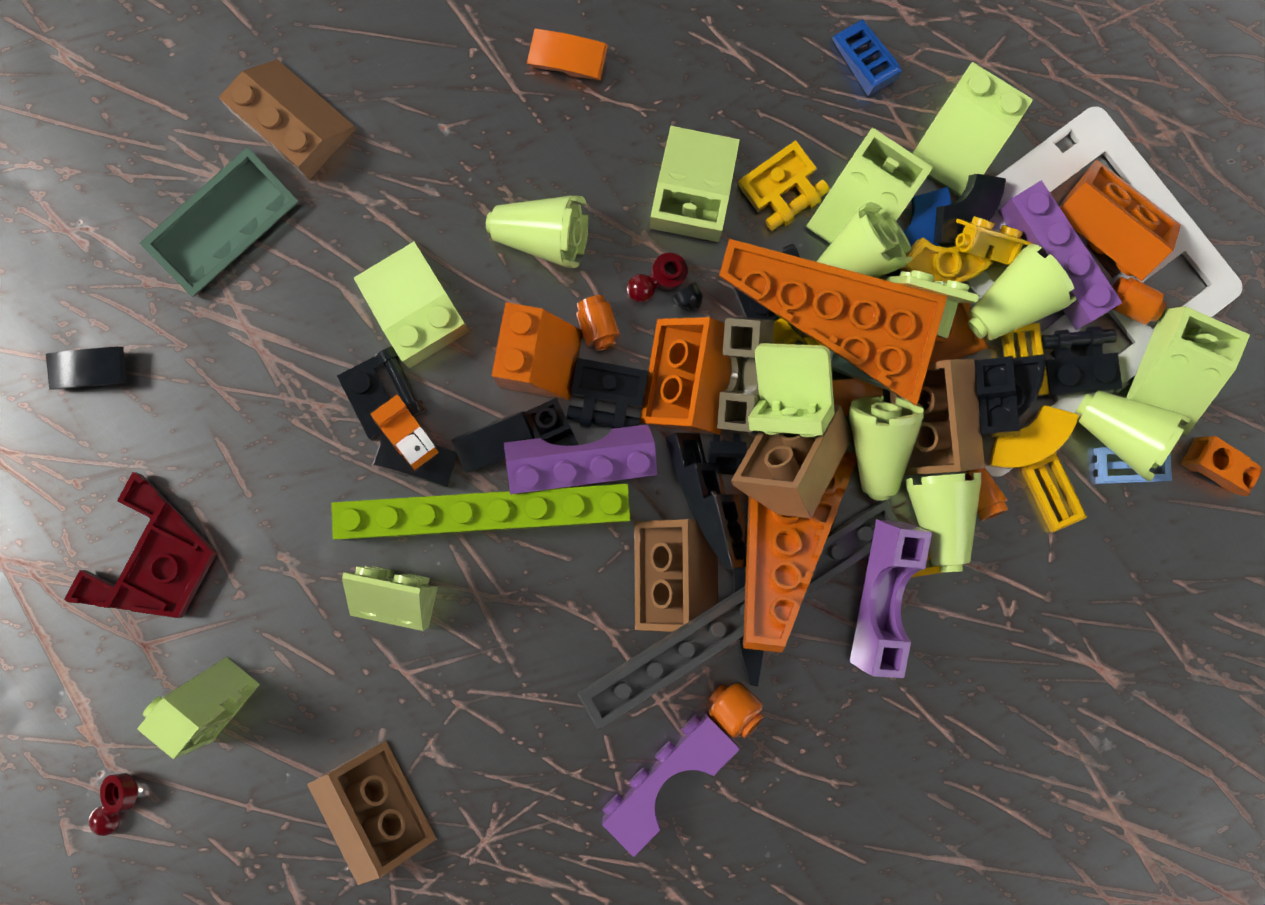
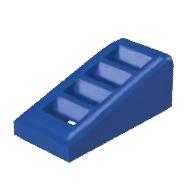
M863 19L834 35L832 38L868 97L897 81L903 72L895 58ZM860 33L862 39L851 45L847 43V39ZM867 44L869 48L867 51L860 55L855 53L857 49ZM874 55L875 61L868 65L863 63L864 60ZM881 67L882 72L875 76L871 73L874 69Z

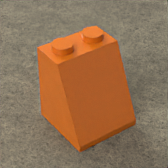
M505 302L492 378L500 389L549 398L557 397L560 400L571 401L573 378L583 337L581 329L542 308Z

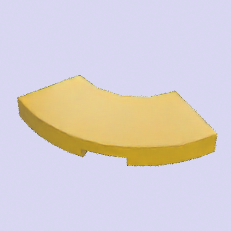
M923 237L917 239L911 246V251L906 253V257H912V261L905 267L900 268V270L910 273L912 270L934 275V283L935 281L947 283V280L961 283L980 275L994 262L986 258L987 255L983 258L963 253L956 245L949 248L936 246Z
M1046 405L1040 406L1035 418L1024 428L1020 429V435L995 437L988 466L995 468H1018L1046 459L1067 441L1075 428L1079 414Z

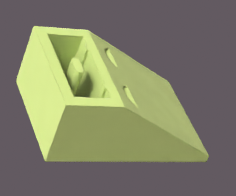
M670 126L650 217V229L719 242L723 230L740 139Z
M872 127L806 227L829 243H832L859 208L868 202L876 203L883 208L878 213L884 219L892 216L897 221L933 167Z
M1187 306L1166 308L1156 323L1126 398L1181 413L1189 417L1190 421L1185 426L1178 424L1179 427L1185 429L1182 435L1187 436L1237 369L1250 334Z
M357 566L355 572H343L342 581L350 616L421 631L429 629L438 586L429 584V577L410 573L395 574L393 577L394 570L378 566Z

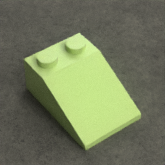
M971 62L912 154L933 167L927 176L944 188L948 187L950 192L960 197L966 189L969 175H984L1033 99L974 62Z
M415 241L354 277L383 332L400 360L409 369L470 332Z

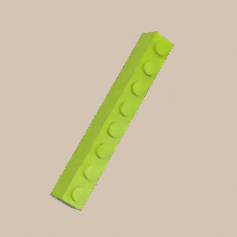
M628 484L555 488L510 494V491L331 502L333 540L630 522Z

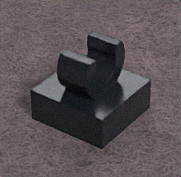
M714 434L713 441L709 443L707 463H719L721 474L734 475L747 453L746 442H741L739 434H734L733 442L720 441V435Z

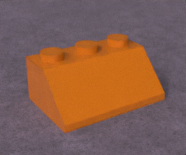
M1097 159L1059 206L1075 232L1077 231L1085 237L1089 246L1099 254H1107L1116 262V266L1122 273L1130 277L1135 276L1141 282L1174 250L1181 228L1180 223Z
M711 317L657 319L639 423L691 433L721 435L722 429L717 428L720 392L727 389L731 376L730 357L723 355L725 323Z

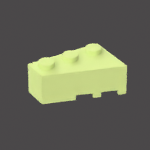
M226 657L163 698L159 696L154 699L144 710L142 715L145 717V720L137 730L172 759L178 758L212 743L260 684Z

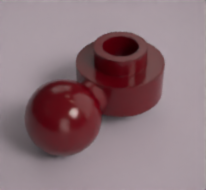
M675 253L661 254L654 261L649 276L637 274L628 281L627 293L629 297L635 302L643 303L653 297L657 287L665 291L678 289L688 274L685 260ZM672 265L676 269V274H668L664 267Z
M128 773L107 776L103 780L100 788V799L103 806L96 808L91 813L88 822L89 828L94 834L99 836L112 834L120 824L119 812L130 810L135 804L138 796V786L131 775Z

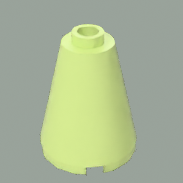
M570 195L496 205L493 211L487 215L486 230L491 234L493 241L560 266L574 269L580 264L575 262L577 254L584 255L587 243L589 219L588 215L582 214L581 205H587L583 196Z
M868 202L859 208L816 262L878 278L903 268L911 262L912 257H906V253L911 251V246L893 217L889 216L887 219H884L878 213L883 208L876 203Z
M1030 244L1024 248L980 298L978 303L969 311L971 320L968 321V326L979 339L985 337L988 340H994L1065 309L1076 301V296L1070 297L1069 292L1075 288L1068 274L1051 254L1044 258L1037 253L1042 248L1039 245Z
M1099 390L1094 396L1087 393L1076 410L1077 413L1082 415L1078 421L1137 474L1149 482L1155 476L1149 469L1151 467L1156 469L1158 465H1163L1185 430L1179 427L1178 424L1185 426L1190 421L1189 417L1181 413Z
M884 396L861 397L853 400L849 409L861 488L871 499L888 500L890 496L897 494L924 419V408L920 404L914 406L899 397H896L895 404L883 402Z
M965 473L921 477L922 485H914L913 478L905 479L906 488L919 527L932 532L928 552L932 565L940 566V572L963 571V564L970 563L982 480L981 473H973V480L971 481L965 480Z

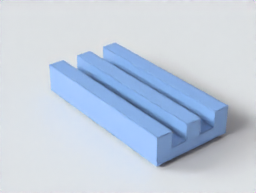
M1108 447L1093 449L1094 456H1097V462L1094 463L1095 470H1098V477H1095L1096 484L1149 482L1140 475L1108 476V469H1131V467L1124 461L1107 462V455H1116ZM1169 454L1163 465H1158V467H1162V474H1155L1150 482L1172 481L1171 455Z

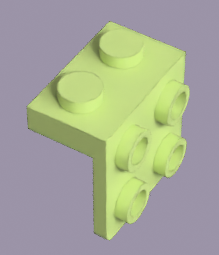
M759 344L755 349V362L760 400L748 416L749 430L763 431L769 435L793 433L803 437L823 436L835 414L829 349L821 345Z

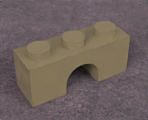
M748 317L725 318L723 355L730 357L731 378L727 389L720 392L718 429L755 432L749 430L748 416L760 400L755 349L761 343L773 344L775 320Z

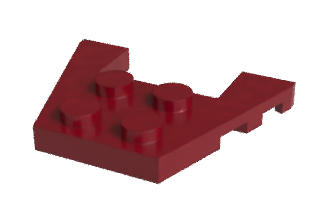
M132 472L117 501L150 518L144 532L115 585L87 570H79L64 600L70 603H82L97 607L183 618L217 551L142 474Z

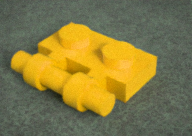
M796 140L738 180L737 184L757 212H760L768 205L774 210V214L765 220L767 227L772 232L781 225L786 227L795 220V215L807 207L813 208L821 202L820 198L830 191L828 184L823 179L813 186L807 178L815 173L817 168ZM796 187L800 195L786 204L781 196Z

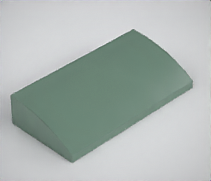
M246 147L145 237L140 244L191 297H194L297 205L299 201L261 160Z

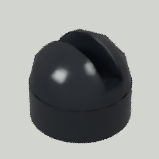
M697 282L688 285L671 296L676 305L686 312H692L694 307L699 308L703 300V295Z

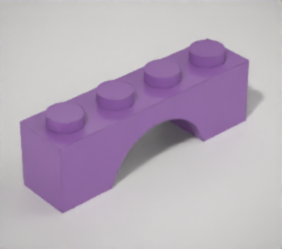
M1042 180L1011 198L998 210L1008 227L1023 231L1021 239L1042 247L1037 252L1044 258L1051 254L1068 274L1075 288L1069 292L1070 297L1076 296V301L1062 310L1075 330L1094 321L1122 303Z
M648 424L615 428L604 438L583 445H554L545 442L541 438L504 443L510 494L657 475L655 441Z
M876 519L850 657V663L871 676L904 678L911 641L906 635L902 624V596L906 584L912 575L925 569L932 532L910 523Z
M706 712L701 718L697 714L694 715L682 727L681 731L684 735L675 744L671 741L667 742L655 755L658 761L648 771L643 767L629 781L631 788L623 797L616 794L602 809L605 813L602 817V826L633 857L660 831L659 820L655 812V801L662 785L673 775L687 770L702 771L714 776L740 750L737 743Z

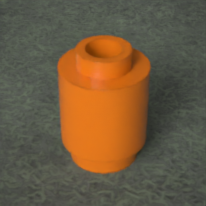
M1119 277L1112 286L1122 301L1121 304L1112 310L1143 325L1148 324L1151 320L1156 322L1166 308V302L1163 301V292L1132 277L1128 280Z
M603 295L591 296L578 302L576 316L586 346L595 347L596 351L606 350L615 346V340L621 334L610 303L605 301Z

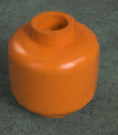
M734 683L729 687L721 684L709 698V701L713 704L709 710V717L730 738H736L740 735L744 739L747 738L764 718L761 714L763 708L762 701L742 683Z

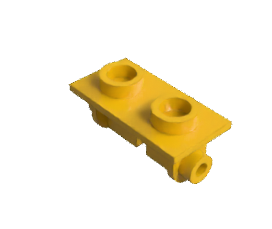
M973 216L972 222L958 218L956 220L957 223L965 225L963 233H960L955 241L956 246L963 253L985 258L989 245H991L986 258L1009 266L1021 252L1023 244H1034L1021 239L1023 231L1002 225L1000 231L993 229L994 222Z

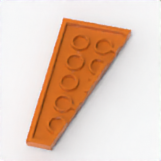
M733 239L728 240L719 273L720 278L821 345L826 346L830 351L907 402L917 406L947 296Z
M844 453L811 519L779 515L749 496L743 648L783 652L857 462L856 453Z

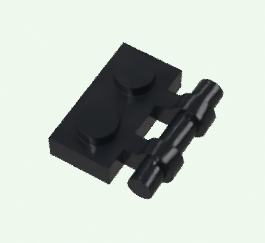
M1100 326L1087 327L1086 331L1070 333L1068 329L1056 330L1051 335H1042L1043 350L1054 349L1055 359L1045 360L1050 393L1046 397L1093 393L1098 390L1113 391L1122 389L1118 352L1103 354L1102 347L1104 343L1116 342V330L1114 328L1102 329ZM1086 345L1087 356L1071 357V347Z
M577 358L571 395L585 398L583 407L568 406L566 419L580 421V425L591 427V424L612 427V429L638 426L640 418L626 416L627 406L642 408L648 371ZM596 400L617 403L615 413L594 410Z

